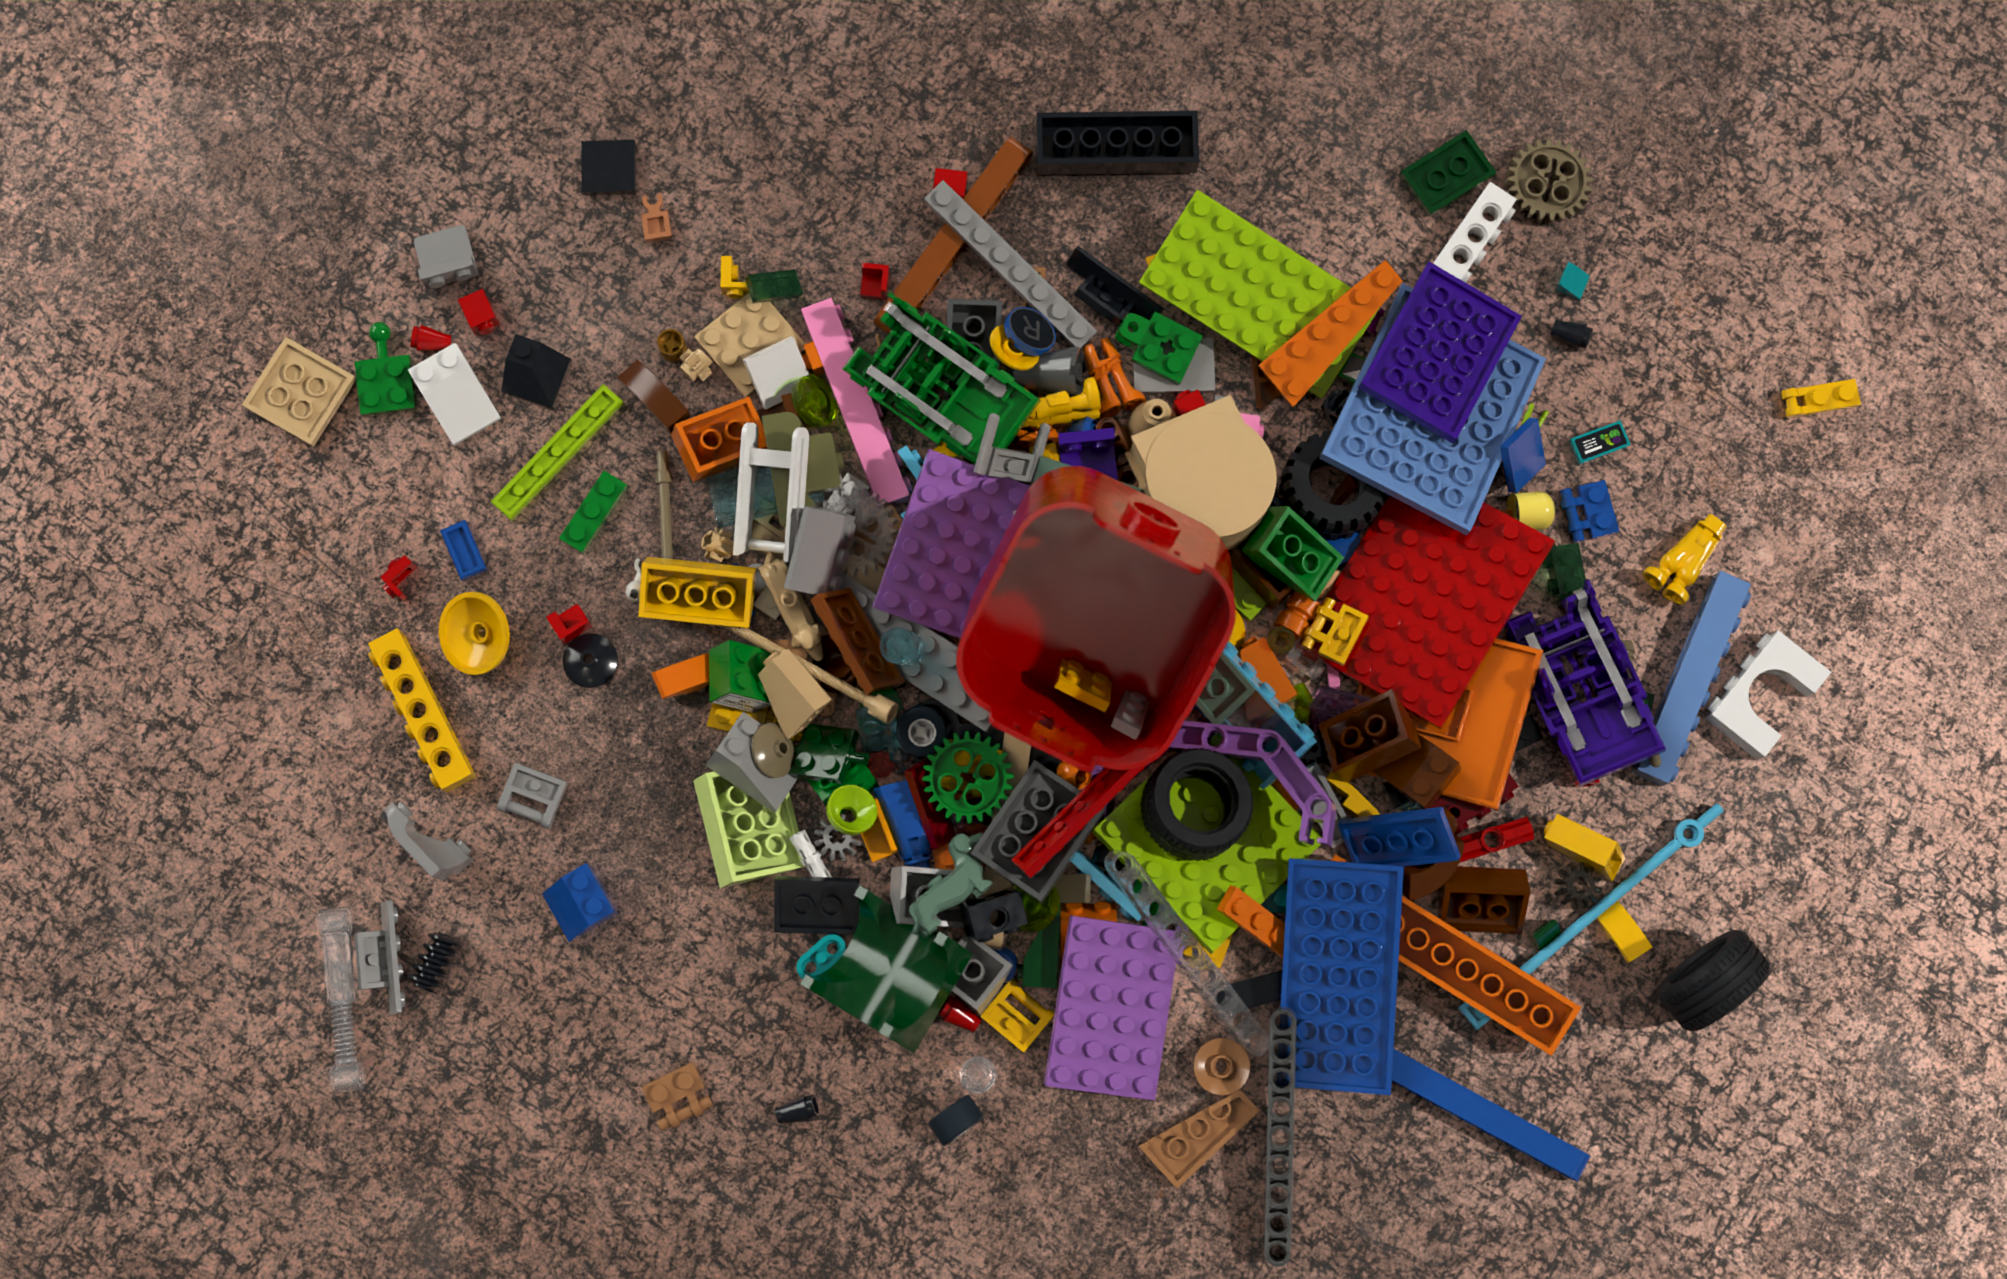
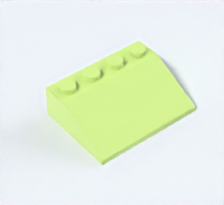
M716 772L705 773L693 780L720 888L743 884L806 867L800 863L802 859L789 840L790 837L799 832L790 793L787 794L778 810L774 813Z

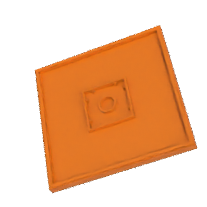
M1496 639L1441 730L1407 711L1414 723L1417 734L1438 746L1460 763V772L1441 796L1498 811L1544 653L1543 650ZM1359 684L1352 708L1379 694ZM1369 772V773L1365 774V775H1368V776H1372V777H1375V778H1379V777H1378L1377 775H1375L1373 772Z

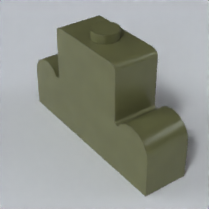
M791 412L762 416L767 449L791 452L793 432L797 427L804 428L802 421ZM830 432L809 436L804 506L817 507L810 495L840 490L843 487L840 468H845L842 451L837 452L835 438ZM770 467L779 522L782 527H786L790 469Z

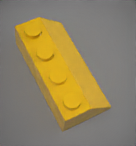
M647 557L642 562L638 617L749 628L755 598L757 568Z

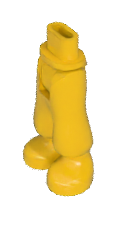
M1708 514L1704 521H1698L1672 549L1662 556L1658 568L1649 566L1642 572L1644 580L1653 589L1659 591L1666 584L1671 574L1675 573V578L1662 591V595L1675 604L1684 605L1689 599V594L1685 588L1691 586L1697 580L1706 561L1722 539L1721 534L1726 529V524L1716 516Z

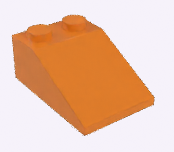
M749 396L674 425L670 435L693 483L718 474L739 463L741 432L744 424L747 422L755 423L758 427V448L767 449L763 424Z

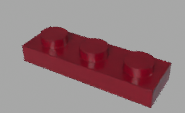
M930 760L921 761L904 771L930 847L931 849H939L950 842L956 834L950 817L945 818L947 809L943 808L937 812L936 808L939 802L928 801L934 794L933 792H924V789L930 785V782L922 780V777L930 775V772L925 770L923 766L932 764Z

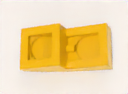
M1619 901L1615 902L1596 918L1608 939L1613 940L1627 963L1653 948L1642 930Z

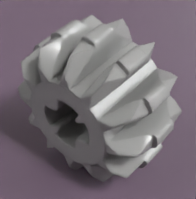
M842 814L841 818L846 822V815ZM820 821L825 831L815 830L814 833L817 836L823 837V839L816 840L814 843L815 846L826 845L820 851L822 856H825L831 850L830 861H835L837 853L840 854L842 861H846L844 853L846 850L852 856L856 854L850 846L851 844L861 846V841L852 839V837L859 835L845 834L842 836L844 839L842 844L839 842L832 844L831 840L834 839L831 835L834 832L837 834L841 832L836 830L831 824L828 825L826 821Z

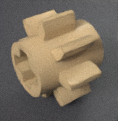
M688 348L680 356L683 364L679 368L691 381L694 382L697 378L704 381L712 373L709 366L713 362L701 349L698 348L695 352H692Z
M717 527L714 531H708L701 542L702 549L706 550L704 557L720 563L723 559L728 560L733 555L734 541L730 540L733 533L723 528L720 530Z

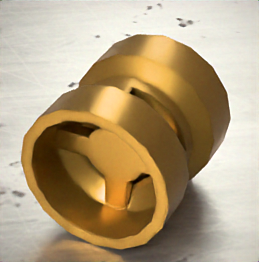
M666 329L657 338V346L665 360L670 362L681 360L680 356L687 350V346L682 334L678 330Z

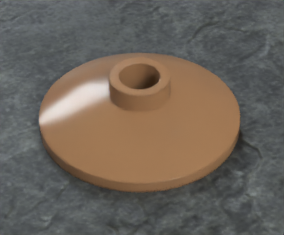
M1217 1038L1201 1046L1194 1058L1193 1069L1195 1077L1202 1088L1212 1094L1223 1096L1233 1094L1244 1086L1250 1074V1061L1246 1051L1237 1042L1226 1038ZM1222 1061L1226 1064L1224 1072L1216 1070L1217 1062Z

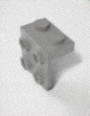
M458 225L414 239V246L421 268L418 269V273L426 289L440 288L445 284L468 280L479 275L465 226Z

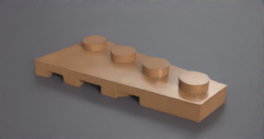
M1240 1089L1138 1145V1147L1172 1185L1178 1189L1260 1110Z

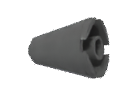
M1075 346L1043 353V355L1039 356V360L1033 368L1029 370H1016L1010 367L1009 375L1015 378L1016 383L1028 390L1048 395L1067 391L1069 397H1074L1083 391L1084 381H1082V372H1085L1084 352L1082 348Z

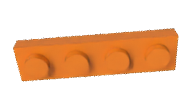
M1230 885L1216 910L1283 959L1285 923L1239 888Z

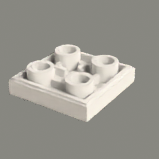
M792 336L743 359L764 409L783 402L781 395L792 393L793 396V387L800 379L812 381L795 339Z

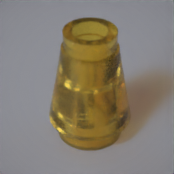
M1278 626L1270 631L1267 642L1272 651L1284 654L1294 647L1295 636L1290 629ZM1276 639H1284L1285 646L1278 647L1275 644Z

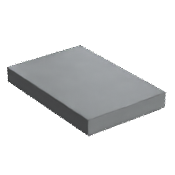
M1214 338L1201 339L1179 385L1133 363V388L1143 394H1180L1185 390L1193 392L1197 389L1200 393H1215ZM1169 342L1160 344V347L1163 348V354L1173 353V348Z

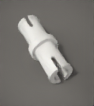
M805 829L789 838L802 859L800 863L802 866H806L812 877H832L821 859L820 851L815 849Z

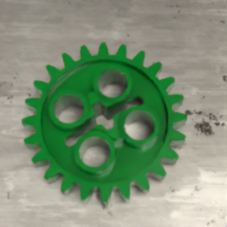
M968 731L965 732L964 739H960L959 735L954 733V742L951 743L945 737L943 738L944 748L938 745L934 746L938 753L937 756L928 754L927 757L933 763L932 765L923 766L925 770L930 772V775L922 777V780L930 782V785L924 789V792H933L934 795L928 801L939 802L936 808L937 812L943 808L947 809L945 818L955 813L956 822H959L963 815L966 816L967 822L971 823L972 816L976 815L981 822L983 821L984 812L992 817L993 811L991 808L993 806L997 809L1002 808L999 799L1007 800L1009 798L1004 793V789H1013L1011 784L1006 783L1007 779L1014 778V774L1006 773V769L1010 768L1012 763L1003 762L1008 753L1003 752L999 754L997 752L1001 745L1000 743L995 744L993 747L989 745L991 741L990 736L983 742L980 741V732H977L974 739H970ZM959 750L967 751L971 758L969 764L965 766L958 765L954 758L955 753ZM981 755L982 758L973 773L976 781H970L960 799H955V795L964 780V777L960 775L961 772L967 773L976 756ZM984 764L994 766L996 771L994 777L991 779L983 778L979 773L980 767ZM946 775L955 777L957 787L950 791L945 790L941 785L942 778ZM978 789L982 794V800L977 804L968 802L966 799L968 790Z

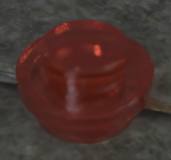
M880 750L869 755L868 765L866 766L873 777L885 778L892 773L894 763L889 753Z

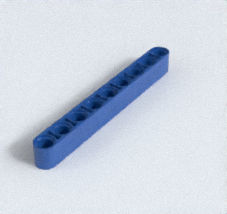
M1396 1049L1393 1050V1083L1576 1182L1579 1181L1591 1157L1590 1155Z

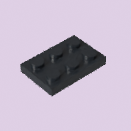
M775 876L774 932L854 935L859 921L860 908L854 894L860 886V878Z

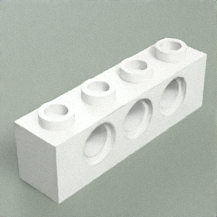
M1489 182L1433 264L1466 283L1472 275L1468 271L1474 263L1478 266L1487 252L1483 250L1486 244L1489 242L1493 245L1500 235L1501 231L1497 229L1502 221L1507 224L1516 210L1512 206L1517 199L1492 182ZM1483 214H1491L1494 217V221L1485 220ZM1474 234L1478 236L1480 242H1472L1468 235ZM1453 256H1462L1465 260V263H1457L1454 260Z

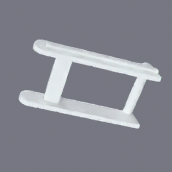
M747 422L744 424L741 432L733 555L738 556L749 550L784 554L783 561L789 562L791 561L805 505L809 432L803 427H797L794 430L791 452L758 448V427L755 423ZM756 465L790 469L785 543L751 539Z

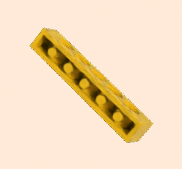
M396 628L369 642L368 645L371 652L368 653V656L375 667H380L383 676L380 677L381 682L387 691H392L395 700L392 701L393 706L400 716L404 715L408 723L404 727L411 740H417L420 746L417 749V753L423 764H429L432 770L429 777L435 788H441V790L449 792L476 778L477 776L404 632ZM395 657H400L401 665L397 669L391 670V660ZM407 681H412L414 685L412 691L408 694H403V684ZM419 705H425V714L421 718H415V708ZM432 729H437V739L434 742L428 743L426 740L427 733ZM449 753L450 763L445 767H440L438 763L440 756Z

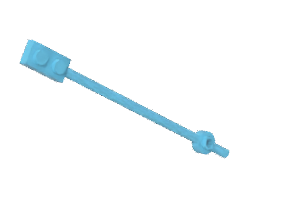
M1716 803L1697 820L1687 819L1679 822L1674 828V839L1523 964L1520 969L1531 974L1681 847L1691 848L1699 845L1704 838L1703 829L1724 812L1723 808ZM1685 829L1690 830V839L1684 837L1683 831ZM1466 1002L1458 1007V1010L1475 1030L1481 1028L1491 1019Z

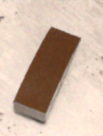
M636 360L618 376V379L670 434L675 424L685 421L691 416L689 410L639 360Z

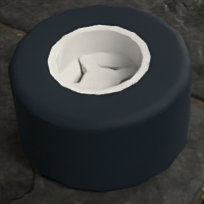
M925 705L906 709L899 716L895 726L896 738L900 746L908 754L916 757H927L928 754L933 755L937 753L934 746L942 747L944 745L943 738L947 737V726L943 717L933 708Z
M965 1095L935 1116L928 1125L941 1144L946 1146L984 1118V1115L971 1096Z

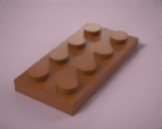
M851 588L820 593L811 599L817 615L824 622L831 639L838 646L845 663L851 668L859 687L866 695L896 688L905 682Z

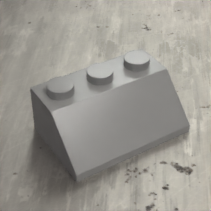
M804 506L784 588L814 595L840 590L842 584L840 575L842 567L847 563L849 557L847 548L849 540L855 533L856 524L854 521L856 516L828 508Z
M910 866L891 868L890 899L897 923L915 924L914 919L909 913L910 905L929 890L927 884L938 875L945 878L953 870ZM971 892L967 899L962 903L976 898ZM959 905L941 911L933 918H938L942 922L939 926L964 928Z

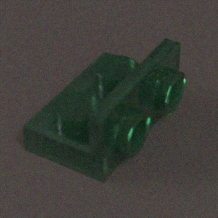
M1579 543L1559 546L1554 544L1543 562V566L1545 569H1548L1550 577L1547 580L1548 593L1550 596L1553 595L1554 602H1561L1567 597L1574 595L1573 591L1580 588L1583 589L1586 578Z

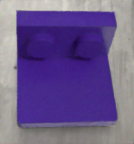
M1114 428L1058 433L1060 462L1072 466L1095 469L1118 480L1114 448Z

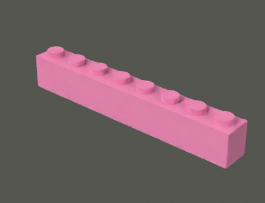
M832 298L802 308L803 319L822 361L825 375L879 512L889 504H893L895 507L910 501L909 492H912L913 489L908 476L902 477L899 470L900 467H903L899 453L897 451L892 452L889 443L893 442L889 428L888 426L883 428L880 422V418L884 416L879 403H873L871 396L867 394L870 390L866 386L864 388L850 379L851 375L843 370V367L853 355L850 345L854 344V340L849 328L844 330L841 321L845 320L840 305L834 306Z

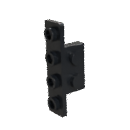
M1080 246L1074 249L1067 266L1086 279L1077 288L1074 295L1110 322L1118 326L1130 312L1149 321L1154 312L1162 313V306Z

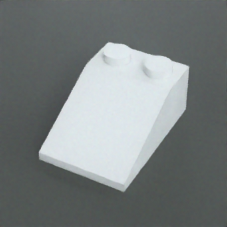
M456 342L408 369L417 387L454 446L501 419Z

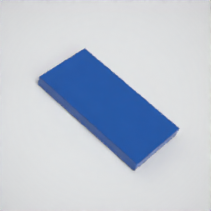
M1443 807L1341 819L1337 824L1352 862L1402 865L1405 867L1458 861L1461 856Z

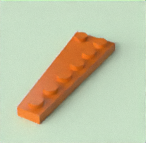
M1386 260L1258 365L1291 407L1298 403L1402 283L1403 280Z

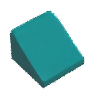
M1568 262L1563 269L1555 291L1580 301L1590 275L1575 264Z

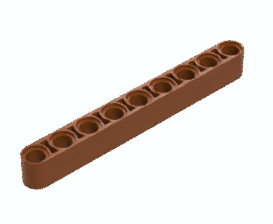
M1012 136L1009 137L963 200L986 221L1026 167L1033 155V151ZM945 223L893 293L917 310H920L966 248L967 244ZM890 299L881 308L873 322L874 325L889 334L891 329L882 324L880 319L886 312L883 309L887 303H892Z

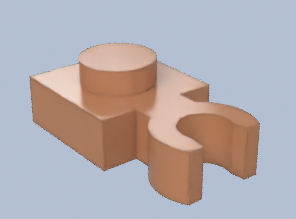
M660 193L657 194L658 201L654 205L648 203L646 195L642 198L644 208L649 212L641 214L646 243L673 239L668 210L661 211L664 201Z

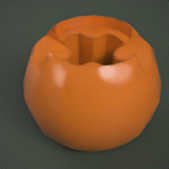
M1064 761L1057 768V775L1079 790L1084 789L1090 783L1092 772H1085Z

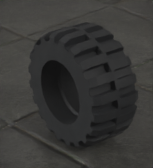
M1332 430L1323 431L1321 437L1315 433L1309 436L1306 442L1301 441L1296 446L1282 471L1280 478L1282 481L1279 485V494L1283 495L1281 502L1283 506H1289L1319 535H1327L1328 540H1337L1339 535H1342L1343 539L1352 537L1354 532L1361 533L1368 524L1373 522L1382 508L1387 494L1350 475L1355 481L1358 490V496L1355 501L1345 505H1333L1320 499L1311 488L1309 476L1316 468L1333 466L1319 459Z

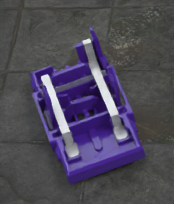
M1590 579L1584 581L1583 589L1580 588L1573 591L1574 595L1561 601L1566 615L1537 626L1532 612L1529 611L1508 620L1505 624L1506 635L1510 642L1540 649L1544 652L1531 696L1546 728L1548 727L1550 737H1557L1558 746L1563 756H1567V760L1580 787L1666 751V747L1652 721L1654 717L1648 705L1643 702L1646 700L1647 694L1609 616L1602 617L1600 613L1602 610L1596 599V592ZM1575 651H1578L1579 656L1587 654L1582 661L1581 670L1571 654ZM1563 656H1566L1568 662L1573 667L1574 672L1568 676L1560 660ZM1627 668H1628V670H1629V672H1630V674H1631V676H1632V678H1630V679H1628V680H1627L1628 674H1627V672H1626ZM1585 679H1588L1593 692L1598 693V697L1592 698L1590 688L1586 684ZM1579 682L1584 690L1586 702L1575 701L1577 695L1572 684Z

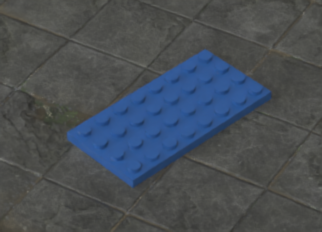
M1289 858L1280 1007L1291 1008L1297 1017L1296 1088L1391 1095L1404 866ZM1280 1014L1279 1027L1288 1028L1291 1025L1290 1017L1286 1014ZM1278 1043V1055L1282 1057L1288 1056L1291 1053L1289 1045ZM1277 1072L1276 1083L1286 1085L1290 1082V1077L1287 1073Z

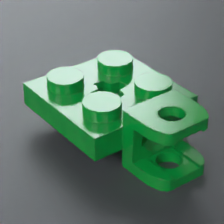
M1157 312L1152 314L1150 321L1134 313L1127 314L1121 321L1115 334V339L1120 344L1135 351L1130 360L1131 362L1176 385L1181 383L1203 337ZM1169 342L1173 348V353L1163 354V348L1160 347V344Z

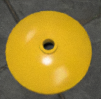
M480 592L461 593L447 603L441 614L438 632L440 645L447 660L457 670L469 675H480L494 670L502 662L508 650L510 632L505 613L493 598Z

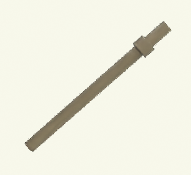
M660 450L657 451L658 472H655V484L658 485L661 550L662 558L673 559L669 485L672 484V475L668 470V451Z

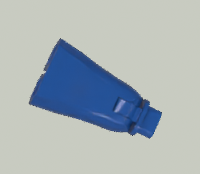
M907 780L874 788L873 791L880 804L898 854L903 861H906L904 866L931 868L930 860H933V858L929 855H931L932 849L923 829Z

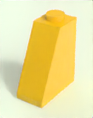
M1557 814L1554 820H1550L1544 829V839L1548 846L1613 882L1625 860L1618 842L1560 814Z

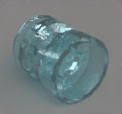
M892 628L882 636L880 651L882 656L893 664L913 666L922 660L925 653V643L918 633L904 628Z

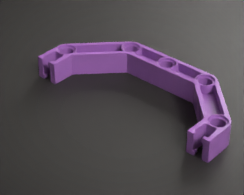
M1184 721L1170 747L1160 756L1162 757L1168 751L1180 752L1189 748H1204L1205 750L1210 749L1212 752L1217 751L1219 754L1222 753L1224 757L1264 761L1302 809L1299 841L1303 844L1314 845V839H1310L1313 822L1323 823V838H1317V843L1325 847H1332L1336 806L1290 745L1276 731ZM1216 734H1221L1222 742L1218 746L1212 747L1211 738ZM1277 740V749L1271 753L1266 752L1265 746L1268 741ZM1157 758V759L1154 760L1153 762L1147 764V765L1145 766V768H1144L1142 771H1140L1136 776H1138L1141 772H1143L1146 768H1148L1151 764H1153V763H1154L1155 761H1157L1159 758ZM1095 765L1090 782L1104 769V767ZM1116 795L1104 806L1105 813L1101 817L1102 819H1105L1114 810ZM1318 802H1325L1326 811L1321 815H1315L1313 811L1314 806Z

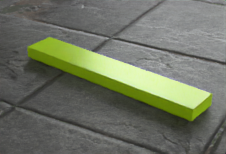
M602 384L490 502L507 518L513 521L622 407L624 402L607 386Z

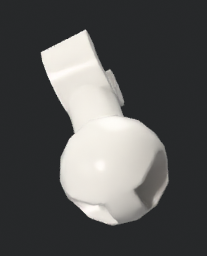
M638 558L634 563L635 579L627 585L625 591L627 598L633 602H639L641 569L639 567L641 562Z

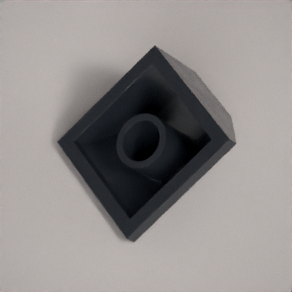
M515 334L505 361L501 392L553 410L572 360L541 342Z

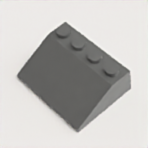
M1034 760L970 854L1042 905L1105 813V807L1082 830L1075 834L1032 878H1029L1011 859L1081 792Z

